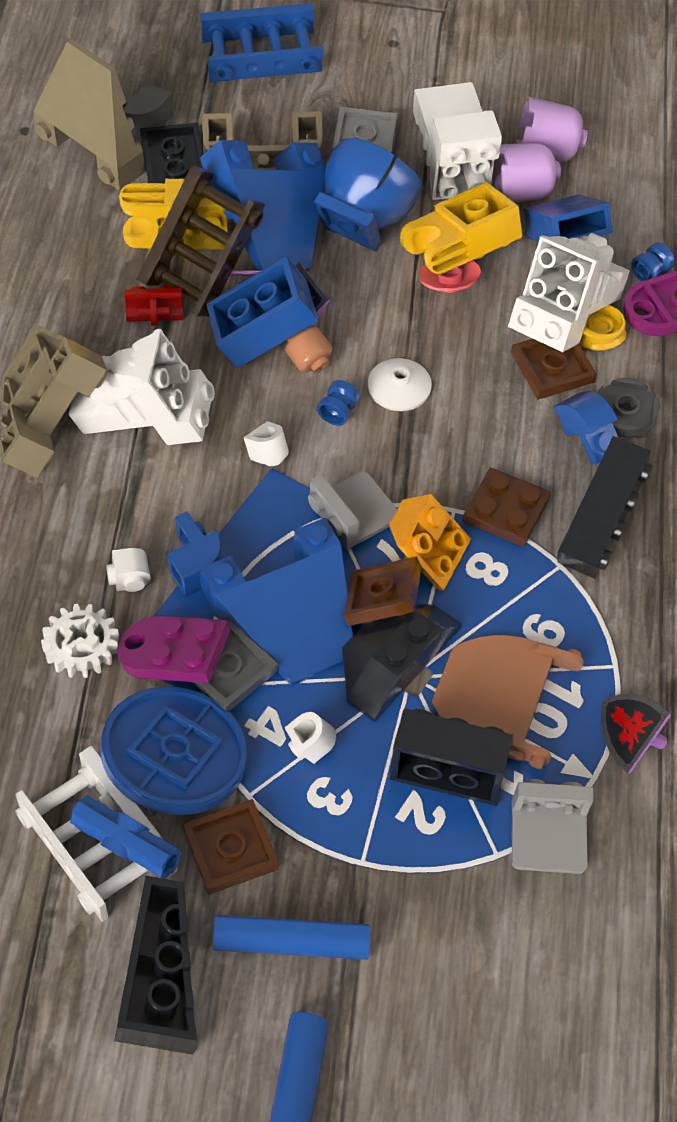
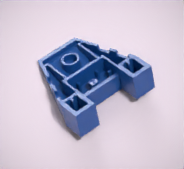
M220 140L200 157L203 168L214 174L210 181L212 187L245 206L249 199L266 204L262 211L264 216L260 225L253 229L245 245V249L258 271L264 270L285 256L295 266L300 262L306 271L310 270L319 219L314 201L319 192L323 193L325 166L318 144L294 142L273 159L276 170H255L246 141ZM225 210L224 213L228 220H234L237 224L240 217Z
M326 518L294 530V553L299 561L246 582L232 555L200 568L201 591L215 617L219 620L228 621L230 619L278 663L277 673L292 686L342 665V647L353 637L352 625L348 626L343 616L348 594L341 543Z

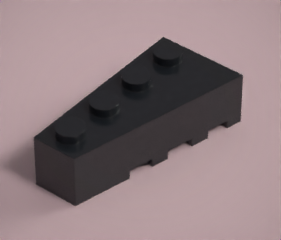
M612 436L558 550V563L594 579L599 569L606 570L613 553L609 549L614 540H620L626 526L624 519L628 511L632 512L640 495L638 491L642 483L647 482L653 465L648 463L650 450Z
M145 876L115 1033V1042L193 1055L197 1035L194 1022V999L191 986V962L187 937L188 927L184 882Z

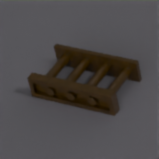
M191 166L136 280L149 286H159L160 283L165 282L173 288H182L183 294L197 301L192 313L196 316H209L207 304L220 296L253 229L260 225L264 216L262 211L266 204L250 199L246 206L212 187L210 181L214 175L213 173L201 167ZM206 197L240 217L232 234L198 215L197 208L203 198ZM193 226L225 245L218 262L213 261L184 243L183 236L188 227ZM179 254L211 274L204 290L199 289L170 271L169 265L174 255Z

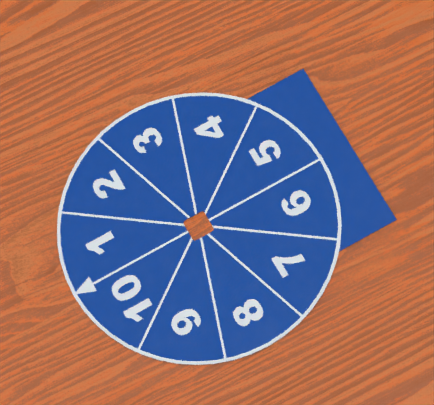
M271 468L218 534L221 545V559L232 555L246 582L299 561L294 553V530L322 519L309 504L308 495H310V488ZM393 503V504H394V506L398 509V507H399V505H400L401 503ZM445 506L442 507L467 533L471 540L444 590L439 591L422 572L420 573L416 603L436 605L459 621L462 627L425 667L433 672V676L419 696L414 697L403 691L374 722L347 702L344 665L342 664L293 686L276 672L230 711L242 727L248 745L246 769L237 787L247 800L253 799L257 810L263 816L302 844L324 855L349 864L380 871L439 873L474 867L511 854L512 797L518 782L538 779L544 781L545 784L561 785L565 782H577L584 787H592L609 756L601 723L602 700L621 693L618 661L610 634L595 604L576 578L562 564L558 563L555 557L532 540L528 539L524 547L463 523L464 510ZM390 527L348 550L341 544L347 594L352 571L408 558L397 546ZM179 586L174 589L153 616L219 620L215 617L201 590L185 597ZM365 623L352 625L353 636ZM507 635L530 639L558 647L565 651L576 649L581 653L584 663L579 671L551 666L525 739V743L542 747L551 753L549 764L543 765L541 769L530 766L529 761H517L508 758L497 806L389 780L393 745L403 709H423L429 711L432 715L438 716L432 705V699L454 646L479 637ZM144 643L135 644L130 649H137ZM161 680L172 687L186 688L204 694L192 682ZM306 712L317 714L332 725L336 732V741L333 748L314 764L306 758L300 760L292 752L288 745L292 740L285 730L288 724Z

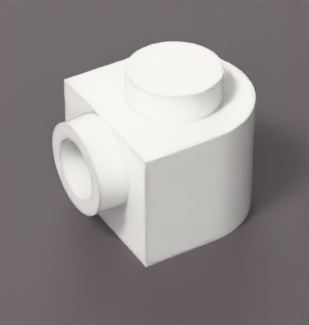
M267 421L244 437L250 460L267 466H276L282 463L289 454L284 432L280 425Z
M139 548L112 550V564L106 565L109 585H115L117 592L124 590L136 592L143 589L151 580L146 552Z
M313 712L301 714L285 727L292 740L288 743L292 752L300 760L306 758L313 764L326 755L333 748L336 741V732L333 726Z

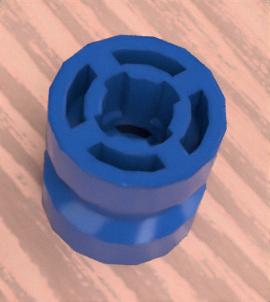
M656 242L646 250V253L636 256L632 260L631 267L634 275L642 282L658 277L660 273L669 271L674 267L675 259L672 251L665 244Z
M336 380L327 391L328 396L324 397L317 406V411L326 422L341 426L348 420L350 410L354 409L359 402L360 394L352 384L343 380Z

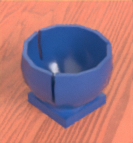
M358 138L341 139L333 149L324 173L326 194L319 192L314 203L325 229L376 252L382 243L379 234L380 230L397 224L406 217L416 203L422 183L416 173L399 158H396L391 170L384 181L381 182L395 155L376 144Z

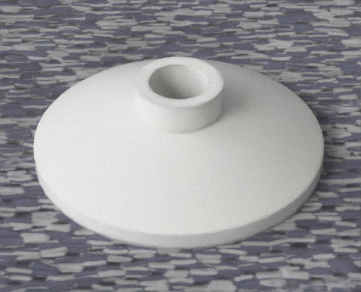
M394 358L385 360L373 368L368 378V391L373 400L380 406L393 411L415 409L421 406L431 393L432 382L430 375L423 366L409 359Z

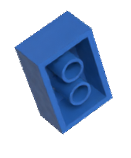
M287 256L207 304L217 347L237 368L254 360L256 357L319 321L307 280Z

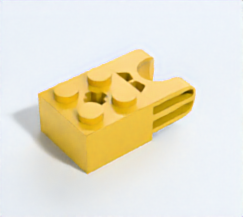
M165 179V184L131 183L121 189L119 194L120 206L126 214L133 216L126 221L123 227V238L128 246L133 248L152 247L185 179ZM206 197L203 198L197 208L198 215L229 233V220L224 213L226 209ZM193 226L188 227L183 236L184 243L193 249L215 250L225 248V245Z
M485 182L434 205V212L406 224L400 233V242L402 247L412 254L417 255L425 252L426 267L435 274H443L469 261L482 258L485 254L500 247L508 246L511 242L522 238L519 207L489 183Z

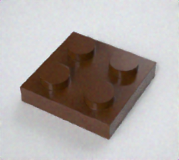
M535 339L512 345L511 354L537 400L595 383L597 373L579 343L564 352Z
M490 467L464 512L462 522L524 547L550 499L551 491Z
M417 556L352 571L343 615L348 626L370 623L374 620L393 616H403L415 611L421 573V564Z
M253 799L182 824L184 834L208 895L279 870V861Z

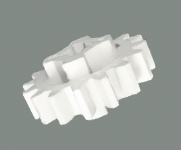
M74 604L73 611L69 613L66 609L61 608V617L59 619L50 616V627H43L44 639L41 640L48 664L54 663L56 672L59 673L67 668L69 677L72 678L76 671H81L83 677L87 678L88 670L94 669L99 674L102 672L101 663L108 665L113 663L111 654H117L119 632L115 627L113 617L106 618L104 609L94 613L92 604H88L85 610H80L79 605ZM100 632L104 635L103 643L99 641ZM59 638L62 639L61 649H59L57 646Z

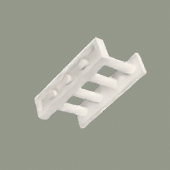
M90 746L79 753L82 768L78 770V775L33 804L22 790L16 793L19 808L15 812L26 829L34 828L80 891L77 897L85 911L89 915L95 912L103 922L108 919L104 900L148 870L133 862L94 888L83 871L112 852L100 845L102 842H99L73 860L62 843L81 830L68 821L52 831L42 818V815L85 787L92 788L95 786L101 794L99 797L100 803L117 813H120V811L148 827L150 833L157 837L161 836L137 804L124 796L113 785L104 770L101 757ZM176 867L175 871H174L172 874H170L168 877H170L171 875H173L174 873H176V872L178 871V868Z

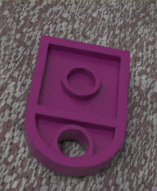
M677 270L639 282L627 292L623 313L627 322L634 329L651 336H665L677 332ZM642 309L647 311L649 314L642 316L637 314L634 310Z
M165 616L150 617L136 622L122 634L118 641L117 655L123 669L131 676L137 678L209 683L231 629L227 620ZM144 643L137 649H130L135 644Z

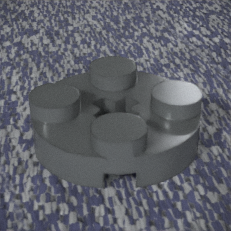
M618 378L612 380L611 385L604 388L602 386L597 392L614 411L618 420L612 423L617 435L620 437L643 438L648 435L649 430L657 421L660 410L659 399L656 394L653 397L647 391L648 386L641 381L631 378ZM623 404H628L629 408L633 411H624L621 408Z

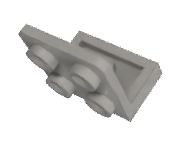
M359 472L333 487L322 474L310 479L308 501L311 508L321 518L327 519L338 540L346 550L387 529L397 511L394 504L367 472Z
M538 779L518 782L512 797V865L515 869L573 874L585 872L588 866L587 813L594 801L593 787H584L577 782H565L561 785L545 784L544 781Z

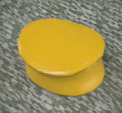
M607 305L589 314L579 345L592 351H603L620 345L626 340L627 335L623 314L611 305Z

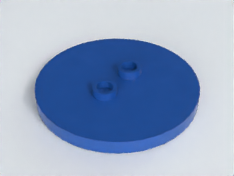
M156 687L142 690L127 697L113 709L103 728L100 755L107 776L113 785L128 799L152 811L172 815H187L214 808L234 793L246 769L248 745L244 731L229 710L225 711L211 697L181 687Z

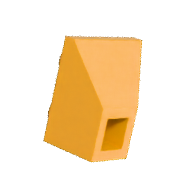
M432 494L403 499L389 523L396 544L408 558L417 556L421 564V572L439 591H442L450 580L471 538Z

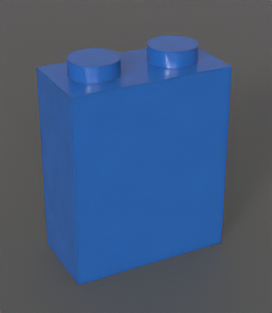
M578 194L523 208L528 238L538 242L542 235L580 239L583 236H588L590 233L599 236L613 233L609 202Z

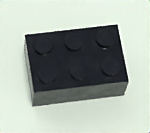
M404 708L393 745L389 780L497 806L513 734L505 733L497 727L489 726L484 728L472 725L460 718L447 719L435 716L423 709L410 710Z

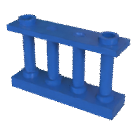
M312 3L200 13L202 43L213 42L215 56H208L209 82L322 72V46L311 47L308 33H314V9ZM297 34L299 48L283 49L280 36ZM269 37L271 51L254 52L252 38ZM241 39L243 53L226 55L224 41Z

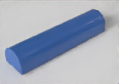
M217 915L214 921L213 950L368 960L371 926L369 924Z
M297 1012L290 1015L269 1122H311L329 1022L325 1018L305 1012Z

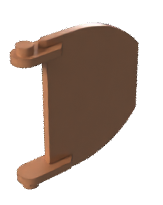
M493 635L471 639L452 648L432 699V705L439 717L447 719L460 718L472 725L484 728L489 726L497 727L505 733L513 734L508 758L517 761H529L530 766L541 769L543 765L549 764L551 753L542 747L525 743V739L550 668L553 665L571 671H579L584 661L581 653L576 649L565 651L555 646L522 637Z

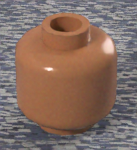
M310 326L287 339L288 343L285 347V352L299 371L309 372L313 370L314 373H319L330 364L328 358L332 354L333 347L318 327Z

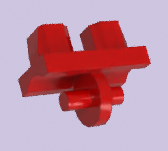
M164 285L162 288L156 289L132 286L131 289L124 290L126 322L151 321V326H158V321L183 320L182 288H173L170 285Z

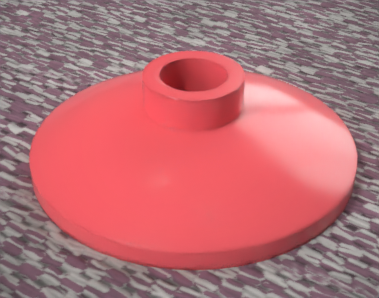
M473 260L443 274H435L425 264L419 270V280L424 286L446 293H454L471 287L481 277L480 266Z

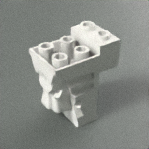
M468 82L415 89L413 114L416 124L419 125V129L423 134V150L427 151L426 164L430 167L429 179L432 200L449 199L485 182L491 185L494 160L499 159L502 135L493 110L482 111L473 83Z
M590 233L588 236H583L580 239L542 235L538 242L523 295L516 298L508 327L564 352L580 343L589 314L621 299L630 270L611 262L614 253L613 248L607 245L605 238L594 233Z
M156 329L151 335L136 341L132 348L118 350L111 356H102L107 369L105 381L101 387L94 389L90 397L78 392L72 400L68 414L83 434L154 426L167 445L203 441L205 427L209 424L208 414L211 401L215 397L213 384L208 381L202 370L189 371L187 364L183 363L175 351L173 343L169 342L161 329Z

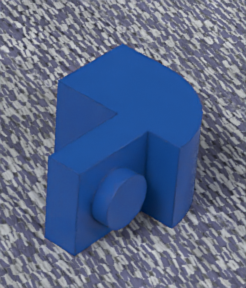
M592 391L579 392L554 405V408L565 434L579 435L590 463L598 464L601 462L612 436L618 437L612 423L618 419L602 396Z
M188 511L175 517L177 537L183 546L167 553L169 573L185 597L201 590L200 568L221 559L220 537L217 531L206 534L201 522H194Z

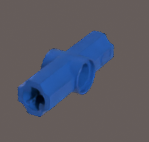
M88 795L79 800L71 811L70 823L76 828L102 842L100 845L126 861L131 862L132 860L162 879H166L172 874L180 862L179 858L182 851L177 849L176 846L150 833L148 827L121 811L117 813Z

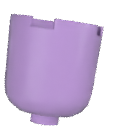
M529 96L528 101L524 104L519 122V127L524 128L522 140L516 139V144H544L553 153L555 161L566 162L576 155L578 147L584 148L588 130L583 129V119L577 109Z
M501 144L499 159L494 160L491 184L514 203L542 200L552 193L556 179H559L561 176L560 163L555 161L553 153L544 144Z

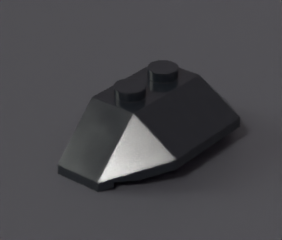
M416 603L414 612L365 623L342 647L347 702L375 722L460 630L462 624L436 605Z

